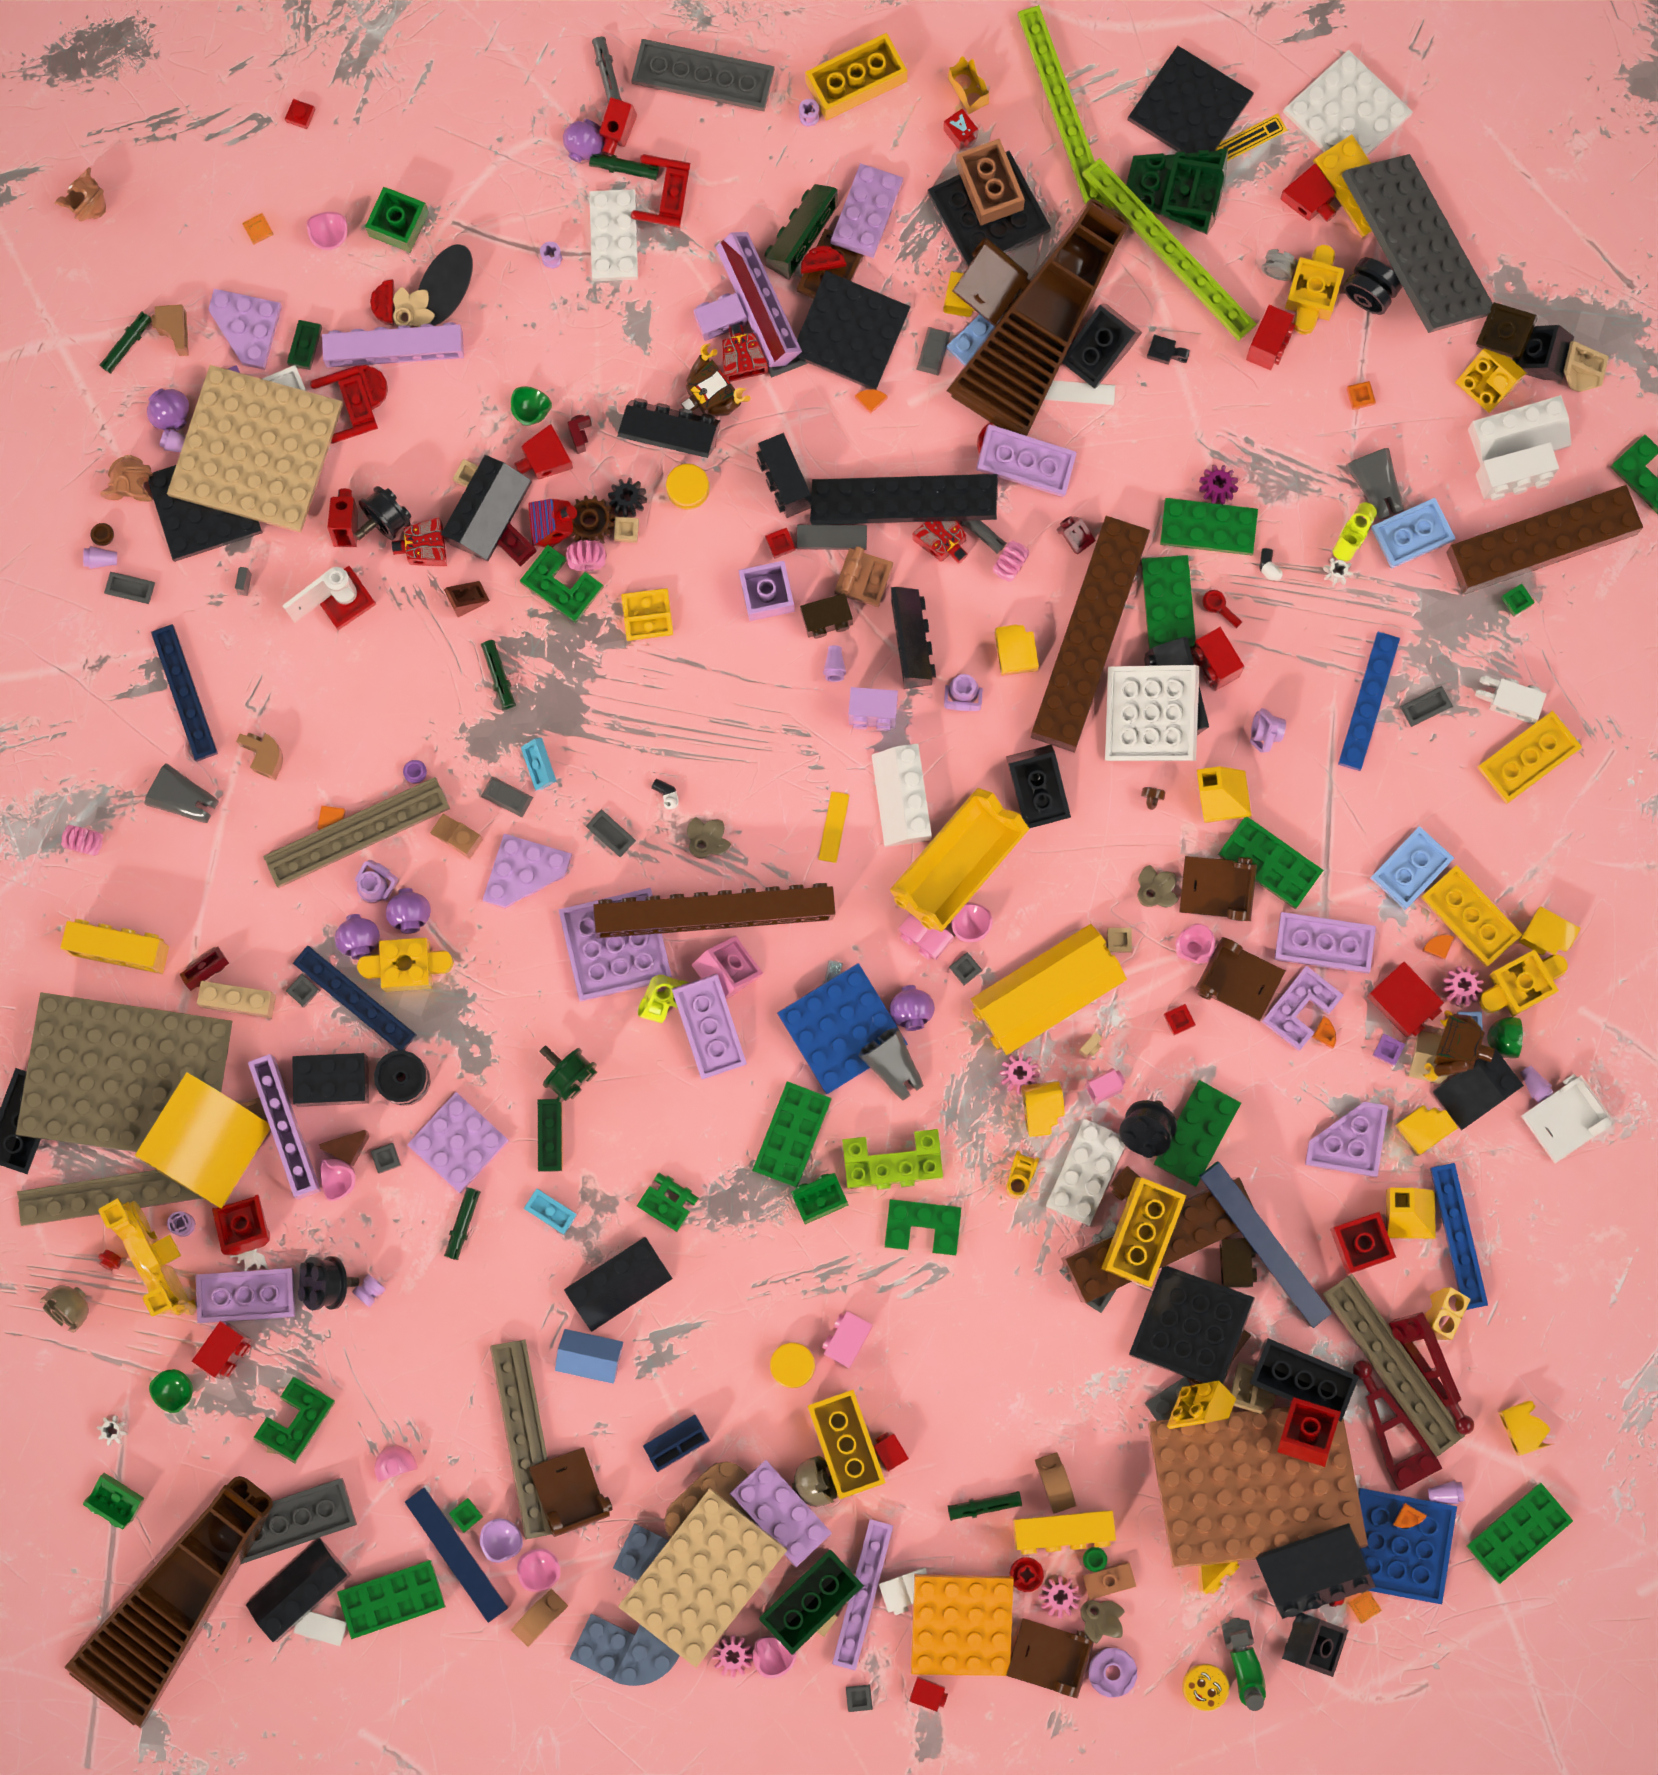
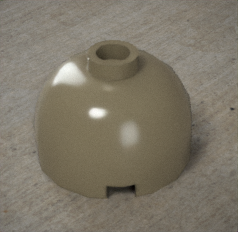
M59 1285L53 1287L40 1299V1303L45 1302V1305L42 1307L44 1311L61 1327L63 1323L70 1326L67 1331L75 1333L82 1326L89 1313L88 1304L85 1300L86 1294L78 1287L73 1289L70 1286Z
M819 1455L804 1461L797 1467L794 1483H792V1489L806 1504L815 1507L835 1502L833 1499L837 1498L831 1475L828 1477L825 1469L828 1467L827 1462Z

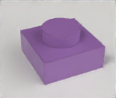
M1383 1034L1372 1056L1395 1066L1405 1044Z

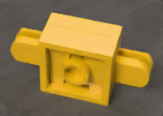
M1328 245L1317 246L1311 260L1299 257L1285 309L1296 312L1293 324H1296L1294 330L1301 335L1310 334L1315 329L1318 318L1329 321L1334 309L1344 269L1333 266L1335 252Z
M427 938L379 941L380 955L361 957L357 963V969L362 977L366 979L381 978V988L385 992L432 989V974L450 972L454 961L449 952L445 950L431 951L430 941Z
M1534 949L1493 971L1489 978L1494 986L1481 994L1479 997L1480 1007L1487 1013H1494L1506 1006L1511 1016L1514 1017L1559 992V989L1554 980L1566 973L1568 969L1566 959L1559 954H1555L1541 960Z

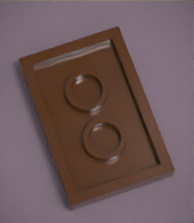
M824 229L816 247L830 246L832 249L837 250L843 255L846 267L804 273L797 287V292L814 299L825 271L852 281L864 255L830 244L834 232Z

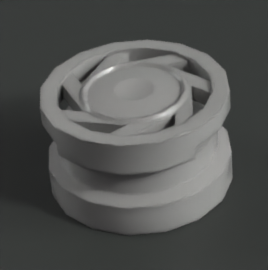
M1278 249L1268 250L1265 256L1266 263L1261 267L1262 272L1277 280H1291L1293 269L1296 268L1298 263L1297 259L1294 261L1295 256L1285 251L1284 254L1278 253Z

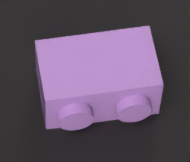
M736 293L723 294L718 300L711 303L703 302L693 310L704 341L728 333L729 327L732 325L741 324L742 327L747 325V317Z

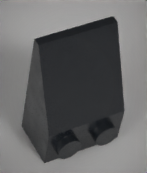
M1100 304L1069 346L1062 363L1096 389L1129 352L1143 332L1109 305Z
M1052 744L1006 756L1021 816L1029 829L1071 818Z
M1495 1048L1491 1062L1477 1059L1473 1070L1456 1074L1434 1090L1433 1094L1462 1131L1524 1085Z

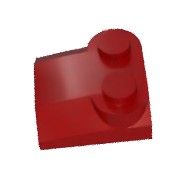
M258 1194L254 1197L225 1205L222 1209L212 1208L223 1255H239L261 1248L270 1241V1231L267 1228Z

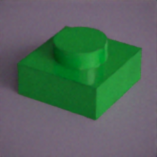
M1520 584L1501 597L1513 617L1535 603L1523 584Z
M469 1498L449 1513L463 1533L484 1517Z

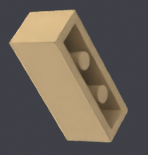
M201 981L197 1005L205 1009L272 1019L276 995L271 991Z

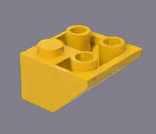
M1484 348L1455 383L1490 413L1527 373L1510 357Z
M1222 766L1197 769L1204 823L1252 816L1245 770Z
M1388 1188L1386 1190V1230L1389 1238L1436 1239L1435 1190L1420 1188Z
M1220 1381L1182 1387L1174 1409L1171 1412L1167 1427L1173 1429L1228 1419L1236 1398Z
M1238 1562L1198 1566L1199 1591L1206 1595L1208 1593L1214 1594L1223 1585L1221 1582L1222 1578L1225 1575L1231 1576L1240 1567Z

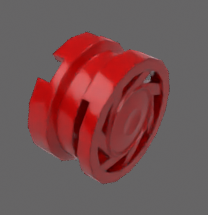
M1022 1557L1011 1565L1009 1576L1013 1577V1586L1023 1592H1032L1042 1584L1044 1571L1041 1564L1035 1559Z

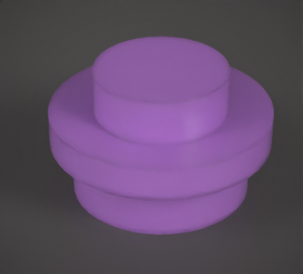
M411 760L404 766L403 775L408 782L417 784L425 779L427 769L421 761Z

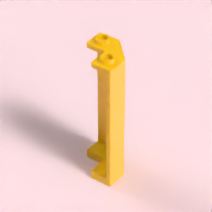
M977 788L890 888L891 893L895 897V903L917 918L925 928L942 932L1030 830L1019 813L1004 809L993 792Z
M1091 923L971 998L974 1008L971 1010L978 1021L983 1020L993 1035L990 1037V1040L997 1050L1001 1048L1007 1056L1127 980L1115 955L1112 956L1105 945L1106 942L1102 935Z

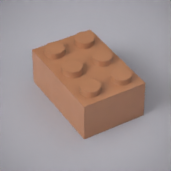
M1000 138L956 155V166L980 225L1024 210L1025 199Z

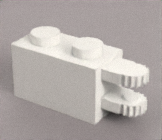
M1487 676L1480 678V683L1495 689L1494 694L1485 690H1476L1475 693L1476 697L1491 702L1489 710L1533 725L1537 722L1547 693L1541 692V689L1536 686L1528 685L1526 687L1520 685L1519 681L1513 678H1501L1500 681Z

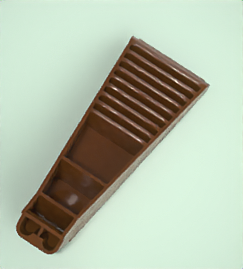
M1090 199L1072 225L1066 230L946 391L951 394L953 399L999 428L1025 436L1028 435L1108 263L1129 227L1122 216L1095 199Z
M242 1476L235 1477L227 1485H224L203 1514L66 1664L64 1668L70 1672L69 1675L129 1723L141 1729L262 1530V1526L273 1506L271 1497L249 1479Z

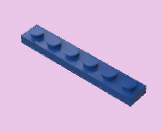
M1379 631L1376 633L1338 761L1340 766L1357 771L1362 769L1400 641L1399 637Z
M1451 1163L1430 1168L1458 1291L1471 1299L1466 1310L1488 1306L1456 1165Z

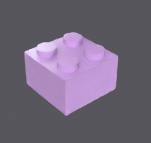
M784 560L739 570L749 622L795 612Z
M850 687L849 725H853L854 729L860 730L867 729V727H876V730L879 731L895 729L898 690Z

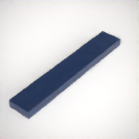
M171 624L151 631L194 760L198 762L217 755L218 751L175 626Z
M307 945L293 962L297 968L398 1051L405 1050L417 1036L310 946Z
M424 1487L407 1499L405 1504L486 1621L489 1623L506 1611L509 1607L427 1489Z

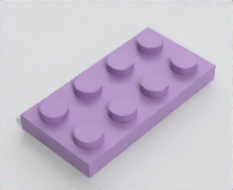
M860 163L830 244L874 258L903 183V177Z
M989 424L985 432L976 470L986 474H997L999 478L1064 497L1077 452Z
M1281 912L1274 960L1369 974L1376 926Z
M716 973L672 988L671 990L700 1078L703 1080L747 1065L718 974Z
M294 1269L197 1274V1323L295 1317Z
M764 1460L729 1493L759 1527L787 1548L784 1555L795 1567L804 1561L832 1534L767 1460Z

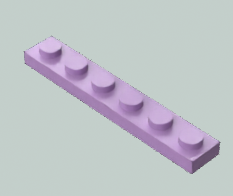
M872 1519L869 1520L855 1574L864 1586L848 1601L832 1665L856 1671L894 1525Z

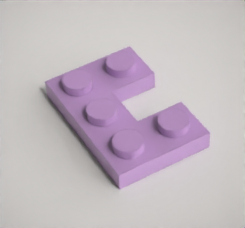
M1306 965L1262 1020V1023L1297 1051H1300L1315 1032L1296 1018V1016L1309 1000L1329 1015L1344 995Z

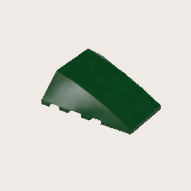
M1228 148L1211 152L1209 150H1199L1198 153L1176 152L1172 155H1164V153L1134 155L1126 186L1151 212L1208 235L1215 224L1225 184Z

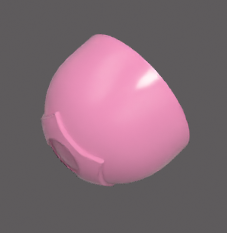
M322 212L311 216L307 220L308 235L316 247L323 250H332L339 247L345 241L347 224L343 215L337 212Z
M966 903L951 921L952 930L957 938L963 942H978L984 939L991 930L992 914L984 906Z
M323 1159L321 1161L320 1178L327 1200L336 1201L349 1194L355 1186V1171L352 1166L340 1159Z
M390 1446L384 1449L378 1455L374 1468L378 1483L418 1469L412 1453L402 1446Z
M539 1548L528 1551L520 1557L517 1564V1574L520 1584L524 1589L539 1592L549 1589L558 1581L560 1567L553 1553L547 1549Z
M764 1636L755 1642L753 1663L759 1674L764 1678L783 1676L792 1668L796 1661V1652L791 1655L775 1636Z

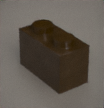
M845 593L800 606L808 638H822L827 635V632L834 630L836 632H843L853 625V618Z
M1245 1238L1220 1240L1222 1286L1230 1289L1252 1288L1253 1282H1257V1269L1252 1268V1258H1256L1255 1251Z

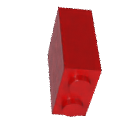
M1405 961L1366 996L1406 1038L1411 1034L1416 1037L1425 1028L1422 1023L1428 1018L1433 1021L1442 1012L1439 1007L1444 1004L1437 994Z

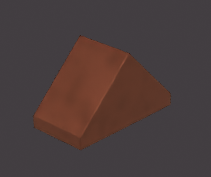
M480 581L450 586L444 589L458 618L490 601Z
M362 1130L321 1143L319 1146L321 1150L354 1167L370 1135L368 1131Z

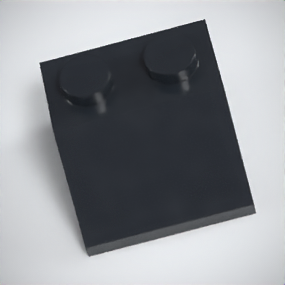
M1560 325L1535 326L1521 360L1512 358V360L1528 376L1542 380L1563 379L1570 342L1574 341V336Z
M1299 1613L1293 1621L1292 1630L1285 1645L1282 1659L1334 1677L1349 1630L1313 1616Z

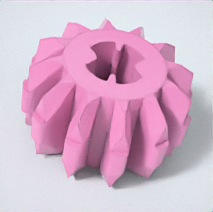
M579 540L567 547L566 560L569 568L576 571L599 570L605 565L606 552L603 544L595 540Z
M1014 540L1010 541L995 563L993 572L1003 580L1012 581L1025 563L1029 550L1021 543H1017Z
M73 825L66 826L61 837V845L64 848L93 856L98 855L103 844V835L101 833Z
M1457 966L1456 972L1453 970L1447 972L1450 978L1443 979V983L1449 986L1444 987L1442 991L1451 993L1447 997L1448 1001L1456 998V1006H1459L1461 1001H1463L1465 1006H1469L1470 1000L1473 1002L1478 1001L1476 994L1483 993V990L1477 986L1482 985L1484 982L1483 980L1475 979L1479 975L1478 971L1472 975L1470 974V966H1467L1464 972L1461 966ZM1462 981L1463 984L1468 985V988L1464 990L1459 988L1458 984Z
M1019 1053L1018 1061L1015 1060L1013 1055L1009 1056L1011 1064L1003 1061L1002 1066L1007 1070H1000L999 1075L1007 1076V1078L1001 1081L1002 1085L1011 1083L1007 1091L1011 1092L1015 1086L1017 1087V1095H1020L1022 1085H1028V1083L1038 1084L1032 1079L1040 1077L1039 1072H1032L1038 1068V1064L1029 1065L1032 1060L1031 1056L1025 1062L1022 1061L1023 1054ZM1020 1068L1022 1073H1026V1077L1023 1076L1022 1080H1019L1017 1075H1013V1071L1017 1072V1069Z
M1058 1575V1584L1055 1585L1054 1580L1049 1578L1048 1581L1052 1587L1041 1586L1043 1590L1048 1591L1047 1595L1039 1594L1040 1599L1048 1600L1041 1607L1045 1609L1051 1605L1052 1607L1048 1611L1050 1616L1054 1614L1056 1609H1058V1618H1062L1063 1609H1065L1068 1616H1071L1072 1612L1068 1607L1071 1605L1075 1609L1079 1608L1076 1603L1072 1602L1073 1599H1081V1595L1072 1594V1592L1079 1589L1078 1585H1074L1069 1589L1068 1587L1072 1579L1068 1578L1063 1585V1578L1061 1575ZM1058 1590H1063L1062 1593L1067 1596L1066 1599L1062 1600V1604H1057L1058 1600L1053 1599V1596L1058 1594Z
M735 1635L730 1637L731 1644H728L727 1639L723 1637L721 1641L725 1647L723 1648L717 1644L714 1646L721 1654L712 1655V1659H721V1662L716 1663L714 1667L718 1669L724 1665L725 1668L721 1673L723 1676L726 1675L728 1669H731V1678L736 1676L735 1669H738L739 1673L743 1676L745 1671L742 1665L747 1668L752 1667V1664L745 1661V1659H753L752 1653H745V1651L752 1648L751 1644L743 1648L741 1645L745 1638L741 1637L738 1644H736ZM729 1650L739 1652L740 1656L737 1657L739 1659L737 1663L733 1660H727L726 1656H729L727 1653Z

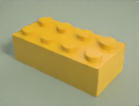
M886 32L806 71L805 80L827 121L906 83L908 71Z
M75 919V922H66L60 949L70 956L163 974L169 946L163 942L164 939L159 938V935L145 932L144 936L135 933V930L121 928V931L113 929V926L98 923V927L89 924V921Z
M1137 1177L1101 1269L1142 1286L1152 1288L1187 1195L1145 1178Z
M854 1389L808 1405L839 1500L885 1484L886 1482Z
M1112 1510L1012 1520L1015 1549L1021 1550L1022 1555L1037 1553V1548H1045L1046 1552L1062 1551L1061 1546L1070 1545V1549L1076 1550L1086 1549L1087 1543H1094L1095 1547L1111 1546L1110 1541H1116Z

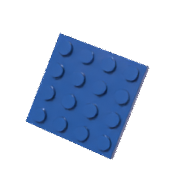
M856 963L777 1012L826 1094L868 1070L870 1067L859 1057L861 1049L873 1040L880 1045L881 1043L877 1038L882 1033L891 1028H898L859 963Z
M1359 1488L1358 1496L1368 1543L1366 1548L1361 1549L1369 1563L1376 1586L1368 1591L1442 1605L1457 1506ZM1404 1503L1427 1515L1420 1524L1411 1528H1400L1392 1525Z

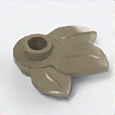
M697 817L692 819L687 829V835L691 840L689 850L694 857L703 859L710 854L722 855L730 848L731 843L722 838L725 829L723 821L715 819L704 824ZM697 844H704L705 848L701 849Z
M1151 865L1146 866L1138 877L1140 888L1137 897L1143 906L1153 907L1159 905L1168 908L1178 902L1179 898L1172 892L1176 885V875L1174 873L1166 871L1157 874ZM1146 892L1152 893L1153 897L1147 896Z
M1095 1600L1086 1601L1080 1609V1614L1085 1622L1084 1631L1087 1637L1096 1644L1103 1635L1121 1638L1123 1627L1118 1618L1125 1613L1124 1609L1113 1601H1104L1102 1603ZM1090 1609L1095 1610L1097 1615L1092 1614Z

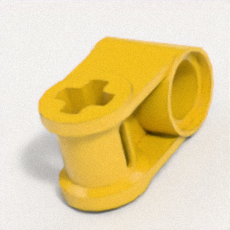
M1018 1150L1016 1151L1006 1184V1192L1011 1198L1020 1199L1025 1196L1040 1158L1036 1157L1034 1159L1021 1154ZM1014 1181L1021 1182L1024 1190L1019 1193L1014 1192L1011 1189V1183Z

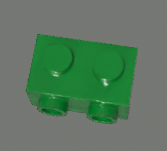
M835 1173L823 1174L816 1181L809 1184H801L791 1192L805 1225L849 1206Z
M104 1472L100 1475L91 1495L84 1500L83 1505L92 1513L109 1521L112 1526L123 1530L134 1520L145 1498Z

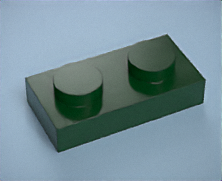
M298 320L287 360L289 366L296 365L298 368L311 370L322 330L321 324Z

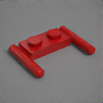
M646 154L641 155V163L665 167L666 174L659 215L633 210L631 218L680 228L691 163Z
M357 366L310 381L312 389L338 382L353 425L352 428L334 433L331 444L378 429Z

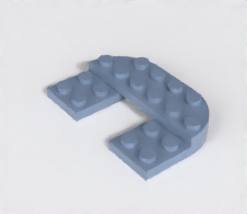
M634 1523L613 1569L638 1581L669 1540ZM591 1613L569 1659L618 1684L641 1686L662 1678L673 1668L680 1655L642 1625H639L636 1633L633 1634Z

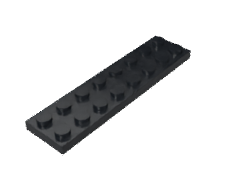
M973 474L812 479L810 522L811 525L997 520L998 475Z

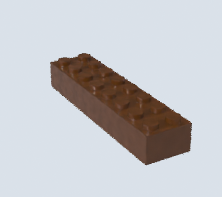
M1624 485L1452 544L1446 553L1462 594L1465 595L1636 536L1644 527L1628 487Z
M1233 1177V1181L1252 1205L1240 1177ZM1208 1189L1184 1201L1159 1269L1239 1232ZM1115 1233L1061 1258L1082 1303H1088L1132 1282L1101 1269Z

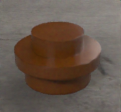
M99 523L92 528L90 536L96 545L106 546L113 541L114 531L110 525Z

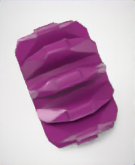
M1213 465L1212 472L1206 469L1203 473L1205 477H1200L1199 482L1202 484L1199 487V491L1206 492L1203 497L1204 500L1211 497L1212 504H1215L1217 499H1219L1221 504H1225L1226 498L1232 500L1234 497L1233 493L1238 491V487L1235 485L1238 483V478L1232 477L1234 471L1229 470L1225 472V465H1222L1221 470H1218L1217 466ZM1215 482H1218L1219 485H1223L1222 488H1219L1218 485H1214Z

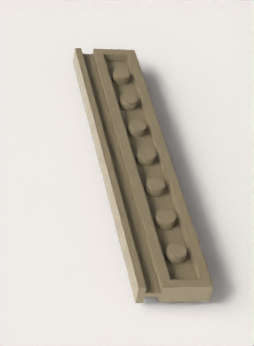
M434 777L264 855L263 858L277 888H280L449 810L450 807L437 778Z
M158 1170L17 1191L20 1224L23 1227L100 1215L98 1212L99 1208L117 1198L124 1204L128 1201L129 1203L136 1201L140 1208L203 1199L159 1173Z
M1350 1274L1324 1292L1323 1296L1434 1455L1436 1457L1441 1455L1464 1438L1465 1435L1460 1434L1456 1430L1453 1417L1400 1341L1395 1339L1392 1330L1354 1275Z
M526 1339L491 1345V1357L524 1537L527 1540L551 1535V1530L529 1467L548 1461Z

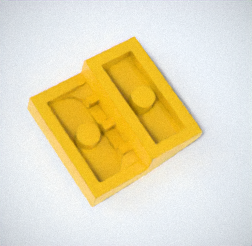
M668 588L621 594L627 641L673 635Z

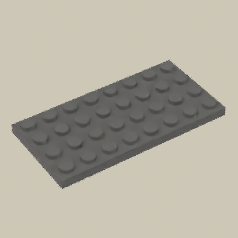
M1410 154L1347 169L1341 174L1428 333L1488 316L1493 305L1492 300L1488 296L1481 280L1473 269Z

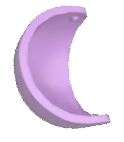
M498 1518L487 1522L483 1526L480 1534V1546L486 1558L491 1562L501 1563L508 1561L522 1549L523 1539L521 1532L511 1521Z

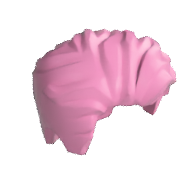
M1197 923L1180 933L1176 939L1175 946L1179 958L1200 964L1206 963L1211 959L1216 943L1213 932L1209 927Z

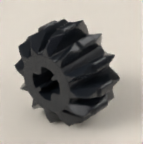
M630 477L627 483L619 479L620 486L612 484L611 488L614 492L608 493V498L611 499L609 506L615 507L614 513L616 515L623 511V517H627L628 512H631L632 516L635 517L637 516L636 509L643 511L644 507L642 504L647 503V497L644 496L646 489L640 488L641 482L639 481L633 484ZM629 494V497H631V500H630V501H626V499L624 498V496Z

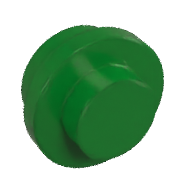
M1091 1547L1083 1555V1564L1088 1570L1099 1572L1107 1564V1555L1101 1548Z

